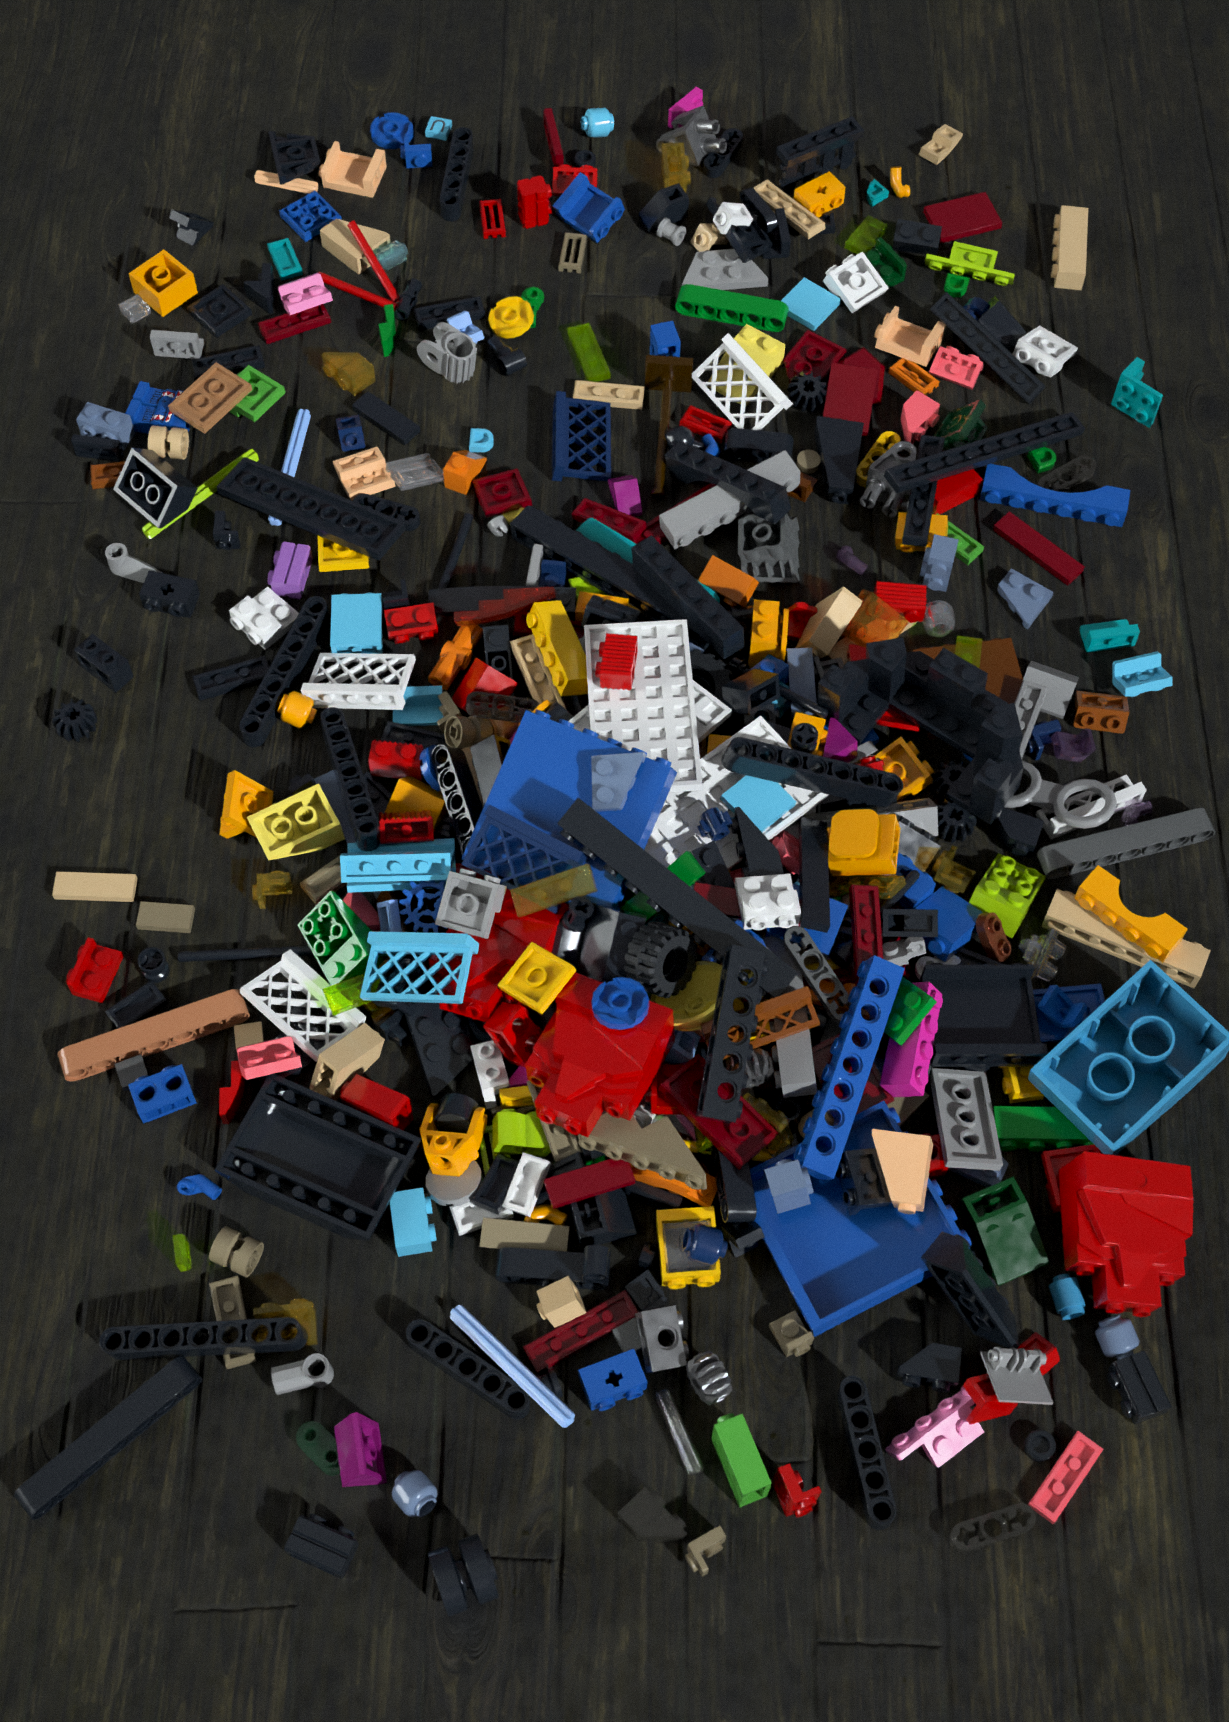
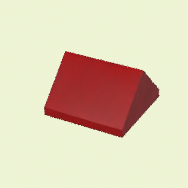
M475 658L453 695L452 700L455 705L469 714L486 717L489 711L505 706L518 683L480 659Z

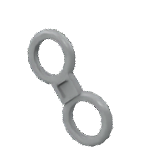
M1022 760V773L1031 779V785L1025 792L1012 796L1004 806L1005 808H1015L1030 802L1031 805L1054 811L1061 822L1071 827L1087 829L1107 822L1115 812L1117 801L1114 792L1100 781L1079 779L1065 785L1042 780L1040 772L1032 764ZM1084 790L1100 794L1105 800L1103 809L1092 816H1076L1069 813L1064 807V802L1070 795Z

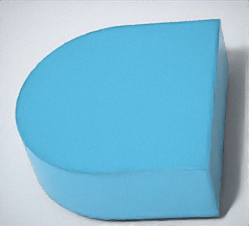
M471 428L469 451L483 453L491 450L494 445L493 434L487 429Z

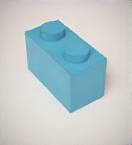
M423 1187L395 1192L390 1200V1208L398 1257L431 1252V1242L437 1241L434 1223H428L427 1214L433 1213L431 1197H425Z

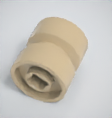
M151 426L148 435L149 450H153L162 458L166 457L167 454L172 459L184 460L187 457L189 434L186 428L172 427L168 430L166 426Z

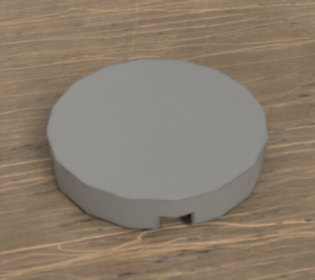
M475 1160L469 1164V1167L460 1177L432 1174L431 1169H429L426 1175V1188L431 1199L439 1205L453 1204V1206H460L473 1199L483 1181V1175Z

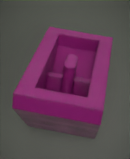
M627 475L608 479L616 510L633 517L642 515L637 478Z
M830 718L823 757L850 762L857 758L858 741L836 718Z

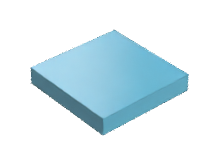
M804 277L781 301L789 307L787 316L815 331L840 305L841 298Z
M747 775L720 797V800L733 813L735 812V807H740L761 832L765 831L796 804V801L778 782Z

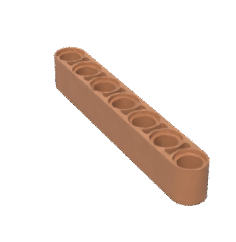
M232 989L69 1045L58 1052V1058L65 1080L77 1081L115 1068V1063L140 1054L144 1058L241 1024L249 1018L250 1014L244 997L240 994V990Z

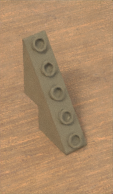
M606 1112L600 1116L588 1138L578 1134V1144L586 1150H596L606 1154V1156L613 1160L621 1159L632 1163L634 1167L640 1170L648 1169L658 1173L665 1179H675L684 1182L692 1189H707L705 1172L668 1116L641 1128L634 1116L629 1121L621 1117H612Z

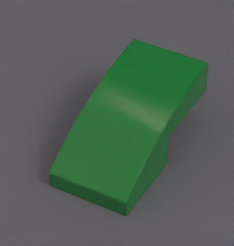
M393 304L384 305L386 323L379 324L384 357L390 355L396 337Z

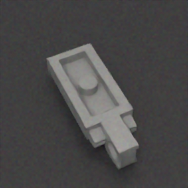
M907 937L906 939L894 942H886L882 945L883 959L899 966L909 964L908 960L912 957L926 954L923 937ZM853 958V960L851 961V963H850L849 965H850V967H851V969H852V971H853V973H854V958Z

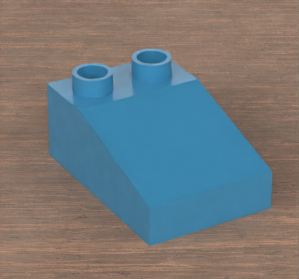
M1150 960L1030 1069L1028 1080L1103 1154L1117 1155L1225 1059L1229 1051V1032Z

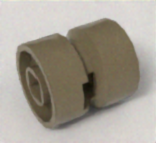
M451 716L446 721L444 728L447 745L459 749L475 745L493 734L491 722L485 716H470L468 718L466 716Z
M225 1226L217 1234L211 1246L209 1259L223 1267L230 1265L233 1272L248 1277L259 1263L264 1244L250 1236L243 1238L240 1231Z

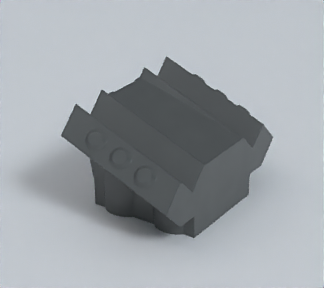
M755 514L744 515L742 519H738V555L741 558V570L744 573L752 576L758 582L797 583L800 581L798 568L800 567L798 547L800 542L797 533L800 529L797 516H788L786 514L776 524Z

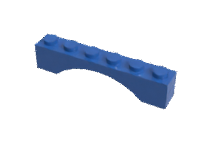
M988 464L979 500L1122 527L1128 510L1131 490L1106 485L1087 492H1057L1029 482L1011 467Z

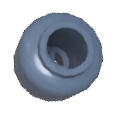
M1120 1314L1098 1322L1100 1327L1096 1329L1095 1335L1105 1356H1116L1117 1360L1134 1354L1133 1349L1139 1345L1140 1341L1130 1319L1122 1318Z
M405 1471L395 1479L392 1498L407 1516L424 1517L434 1509L437 1503V1488L422 1471Z

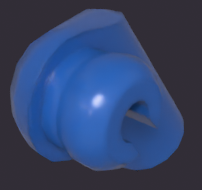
M706 434L701 439L706 447L704 451L719 457V446L711 434Z
M202 1174L185 1177L177 1184V1190L182 1195L204 1193L212 1200H215L222 1192V1188Z

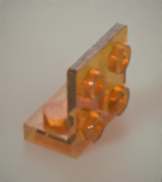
M863 589L857 596L863 602L841 636L847 637L856 645L865 648L866 643L898 638L907 626L908 620L873 592Z

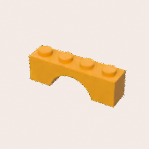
M1097 865L1079 886L1074 899L1078 901L1082 908L1090 910L1099 916L1103 923L1121 932L1128 941L1135 942L1143 948L1150 957L1158 959L1163 963L1182 941L1188 929L1166 913L1156 917H1142L1129 911L1119 897L1120 880Z

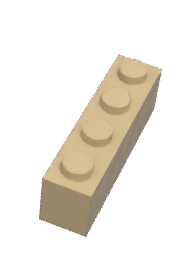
M1061 205L1059 215L1055 214L1053 228H1057V231H1054L1053 244L1056 247L1053 248L1052 261H1055V264L1052 266L1051 278H1055L1054 288L1082 290L1086 275L1088 208Z

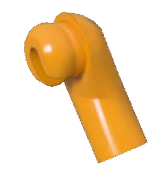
M890 167V184L896 196L899 198L909 197L910 186L902 185L901 167Z
M549 1204L534 1206L531 1217L525 1216L524 1221L539 1223L541 1220H548L556 1225H564L568 1214L557 1208L552 1209V1206Z

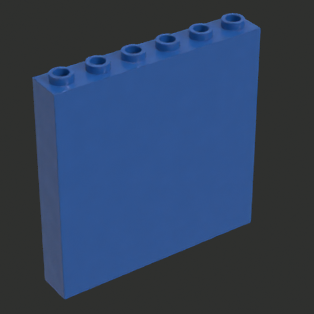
M536 709L535 713L526 710L461 859H465L487 817L485 812L489 804L581 851L584 845L576 839L573 843L559 833L562 828L557 823L577 798H580L592 808L591 756L644 751L632 747L631 751L622 748L623 744L612 738L604 741L598 738L599 734L584 728L581 732L573 729L575 725L566 720L560 719L559 722L550 720L551 715ZM646 757L644 763H641L635 776V783L627 793V800L622 810L597 812L642 849L646 847L677 774L670 767L672 763L660 757H656L655 760ZM491 825L486 834L488 844L502 839L499 828ZM505 832L506 837L512 836L511 834ZM516 839L508 842L511 856L525 851L522 840ZM503 844L490 848L494 862L507 857ZM528 844L529 849L535 848L534 846ZM486 851L476 853L471 864L477 867L489 864ZM544 851L531 854L534 867L548 863ZM527 856L513 860L517 874L530 870ZM551 856V857H552V861L559 860V859H557V858ZM596 857L594 860L589 858L585 867L582 866L563 903L569 904L574 897L581 896L589 899L592 903L619 909L628 889L624 885L627 880L620 874L615 878L603 868L605 862L599 857ZM508 862L495 866L498 876L503 878L512 876ZM567 863L554 866L558 880L567 877L573 866ZM550 868L536 872L540 886L553 882ZM532 874L518 878L520 885L529 889L535 888ZM555 886L541 891L543 895L553 899L557 897Z
M882 1101L855 1115L843 1153L849 1150L876 1148L872 1137V1129L902 1132L898 1125L901 1121L896 1110L893 1107L888 1108L885 1101ZM817 1139L816 1148L821 1153L824 1152L825 1145L822 1140ZM798 1145L750 1169L756 1201L755 1222L762 1228L764 1234L762 1239L814 1337L933 1276L921 1257L941 1232L954 1236L955 1234L961 1235L969 1242L970 1246L972 1245L964 1229L959 1231L954 1221L957 1220V1216L951 1205L945 1206L940 1198L943 1193L935 1179L931 1181L928 1177L923 1212L916 1211L915 1214L901 1213L898 1211V1208H894L893 1203H890L886 1207L861 1209L856 1215H849L847 1206L844 1205L842 1200L843 1191L840 1180L836 1175L834 1179L826 1182L810 1176L814 1192L809 1194L811 1204L777 1214L764 1169L774 1167L777 1162L784 1159L794 1161V1153Z

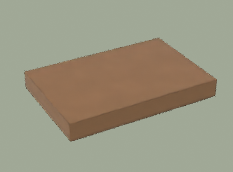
M216 362L168 405L169 411L205 434L252 391V385Z

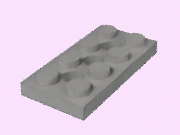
M932 1068L929 1078L944 1167L1000 1171L1003 1161L986 1072ZM960 1092L967 1099H961L955 1093ZM959 1115H965L972 1122L963 1121ZM963 1139H971V1141L976 1145H968L967 1143H965Z

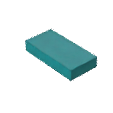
M289 238L267 244L268 251L281 281L303 275L302 268Z

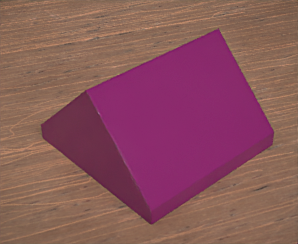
M358 1412L350 1414L334 1426L342 1487L387 1483L379 1423Z

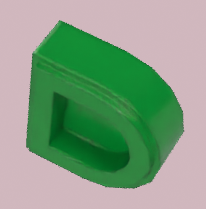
M948 273L944 285L945 293L947 292L951 297L955 298L962 297L967 291L970 278Z
M1049 448L1035 449L1029 451L1027 455L1037 474L1048 471L1055 465L1056 454Z

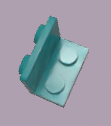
M1136 357L1121 373L1111 405L1150 428L1156 417L1163 395L1140 381L1144 375L1142 369L1145 361Z

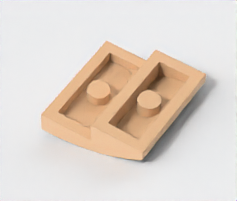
M378 447L333 461L338 477L351 501L360 494L372 495L396 487L394 478L388 470L385 458Z

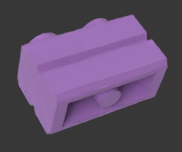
M283 542L280 551H275L274 571H269L268 585H271L272 591L278 596H288L294 599L302 598L313 560L311 547L309 545H295V543Z

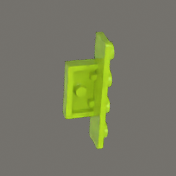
M954 241L949 259L931 254H926L925 265H928L932 270L941 271V269H945L959 276L967 274L979 281H985V279L993 280L995 284L1001 286L1012 285L1015 276L1013 273L994 269L998 251Z

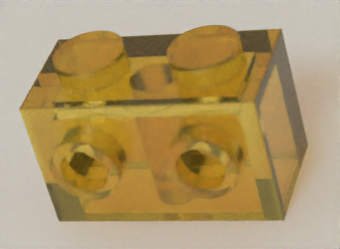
M684 142L662 143L661 168L663 187L666 188L679 183L686 193L687 185H691L690 171H687L689 169V156L685 155Z

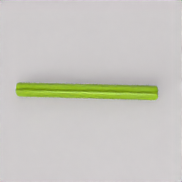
M253 449L246 451L198 486L194 498L185 512L163 528H157L152 522L147 523L142 527L144 535L148 539L155 537L217 491L216 486L244 457L257 462L259 460L258 454Z

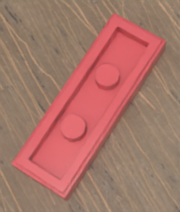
M1077 1431L1027 1506L1054 1524L1103 1451V1448Z

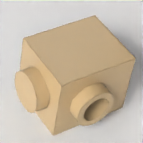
M569 1276L537 1290L540 1303L536 1305L539 1314L543 1320L548 1319L554 1328L586 1313L579 1290Z

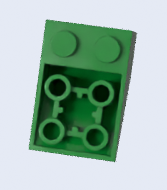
M330 891L299 922L298 927L332 989L355 990L364 981L371 949L367 939L369 931H373L334 891ZM379 954L376 965L379 966L388 955Z

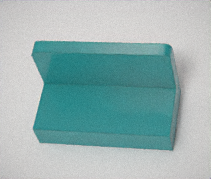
M1127 619L1081 625L1079 629L1087 653L1135 646L1140 634L1138 624L1129 625Z

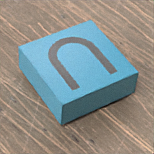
M431 116L425 130V136L446 141L452 128V120Z

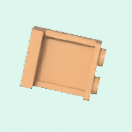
M334 141L331 149L327 151L324 164H321L319 169V177L322 178L323 187L373 198L387 167L385 150L376 149L373 157L343 152L340 150L339 142Z
M895 306L891 313H886L883 324H879L875 331L874 337L877 338L875 348L927 366L942 343L946 325L938 321L931 331L898 318L900 307Z

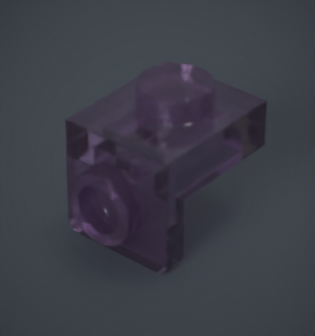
M1085 728L1078 735L1057 731L1051 736L1057 759L1081 763L1096 750L1092 731L1088 728Z

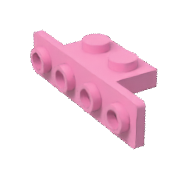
M962 1385L961 1391L953 1397L941 1401L935 1411L919 1418L913 1428L906 1433L897 1435L892 1440V1444L885 1449L891 1457L900 1461L921 1445L931 1463L939 1468L984 1433L979 1423L970 1425L966 1420L972 1412L970 1407L975 1402Z

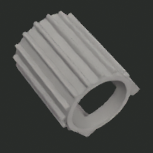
M445 322L438 323L433 329L435 342L437 343L425 339L418 344L417 353L426 366L436 373L443 375L450 382L458 384L460 382L464 383L466 380L469 381L475 371L476 343L467 334L461 333L452 325ZM429 352L432 353L433 355H435L436 358H437V360H436L435 358H433V357L429 354Z

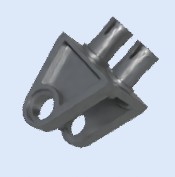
M700 106L678 115L671 123L675 130L663 134L656 142V147L665 157L699 166L709 153H724L727 148V142H725L724 138L716 139L715 134H718L720 124L714 123L719 121L716 119L709 120L705 107ZM663 141L669 143L672 148L664 146Z
M900 441L870 465L865 492L860 498L862 506L865 507L869 500L867 508H873L876 500L885 503L882 512L886 516L890 509L892 512L889 517H895L898 509L906 512L911 489L896 493L883 475L888 468L916 460V448L913 444ZM907 450L910 456L902 458L897 453Z

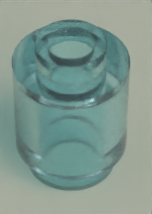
M395 240L377 249L375 256L383 269L389 270L407 261L408 250L403 242L400 243L398 240Z

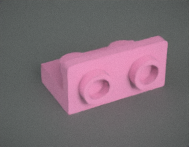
M315 273L277 287L283 308L290 315L333 301L331 292L324 286L320 273Z

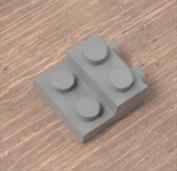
M460 868L459 873L449 871L435 925L488 939L495 912L500 913L507 886L500 885L501 879L485 875L484 880L475 878L477 872Z

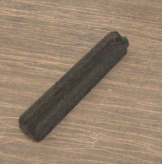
M668 1388L656 1393V1401L690 1476L700 1474L704 1471L701 1458L671 1390Z

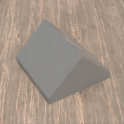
M1031 661L1023 680L1048 687L1040 711L1063 719L1079 677Z

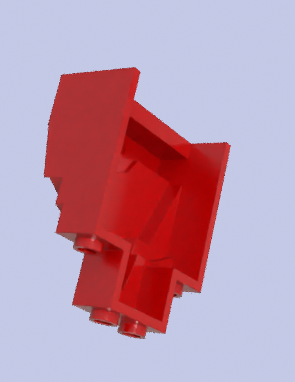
M506 888L500 913L495 912L489 938L486 939L469 934L479 943L478 954H472L463 1003H439L440 1009L483 1022L489 1020L502 1002L518 1003L530 1009L527 1005L500 990L498 984L531 942L552 953L558 923L563 918L564 913L569 910V904L562 903L557 914ZM543 898L544 902L553 905L554 900ZM448 929V931H447L446 933H464V932H460V931L453 930V929ZM437 955L430 957V968L440 961ZM456 956L448 962L453 971L461 965L463 956ZM444 966L433 975V978L439 983L450 973ZM455 980L442 989L445 995H455L457 987Z
M575 972L556 996L557 1010L534 1045L533 1052L525 1066L527 1079L535 1086L543 1087L534 1101L537 1117L546 1124H556L565 1128L571 1134H580L588 1138L603 1111H606L612 1117H621L630 1121L675 1042L673 1009L649 1001L648 1014L641 1023L633 1028L624 1030L610 1029L598 1022L592 1010L593 992L602 982Z
M1084 1151L1059 1169L1065 1270L1076 1271V1274L1080 1276L1092 1275L1094 1308L1106 1309V1312L1110 1314H1118L1125 1311L1132 1312V1315L1135 1317L1150 1316L1151 1312L1162 1307L1160 1286L1173 1285L1174 1281L1185 1276V1240L1193 1235L1191 1167Z

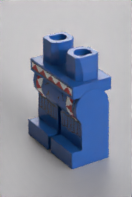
M140 381L125 413L130 415L134 431L149 434L151 426L156 425L166 426L168 430L172 427L186 428L189 432L190 424L170 412L168 407L184 391L177 390L176 392L171 389H156L150 387L149 383Z

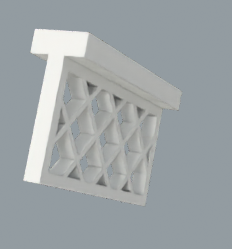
M728 333L721 339L724 343L692 373V378L737 428L744 429V418H756L755 426L751 430H761L783 408L787 410L793 403ZM726 351L729 354V365H718V358ZM742 369L744 371L743 381H732L733 370ZM705 370H712V382H702L699 376ZM717 370H728L727 381L716 382ZM747 385L758 386L757 397H746ZM716 386H727L726 398H717L715 396ZM731 386H742V397L731 398ZM757 401L756 413H745L746 402ZM762 401H771L775 405L769 413H761ZM730 402H741L740 414H731L729 412Z
M320 653L308 683H303L301 692L314 700L313 708L403 710L405 705L403 696L416 658L414 654ZM325 662H336V664L327 669L323 668ZM352 662L360 663L357 666L351 668L350 670H348L346 667ZM375 663H383V665L374 670L370 668ZM399 663H406L404 667L397 671L393 668ZM340 669L345 672L334 679L331 677L333 673ZM364 669L368 672L359 679H356L354 676ZM387 670L392 673L382 680L378 677ZM325 678L329 680L327 683H318ZM349 678L353 681L350 684H341ZM372 679L377 682L375 684H365ZM396 679L400 681L399 685H388Z
M292 950L282 954L280 962L240 988V994L287 1036H291L293 1041L316 1062L320 1053L366 1021V1016L336 989H332L327 981ZM281 972L288 979V983L272 982V977ZM255 988H267L268 997L256 996L252 990ZM272 989L288 990L287 998L271 997ZM291 990L302 991L307 996V1000L291 999ZM271 1004L286 1005L287 1014L275 1013L271 1009ZM291 1006L306 1007V1015L290 1014ZM310 1007L321 1008L326 1013V1017L310 1016ZM290 1021L306 1023V1031L294 1030L290 1026ZM310 1023L326 1024L325 1032L310 1031ZM329 1024L340 1025L345 1031L341 1034L329 1033ZM309 1039L325 1040V1046L317 1051L309 1044Z

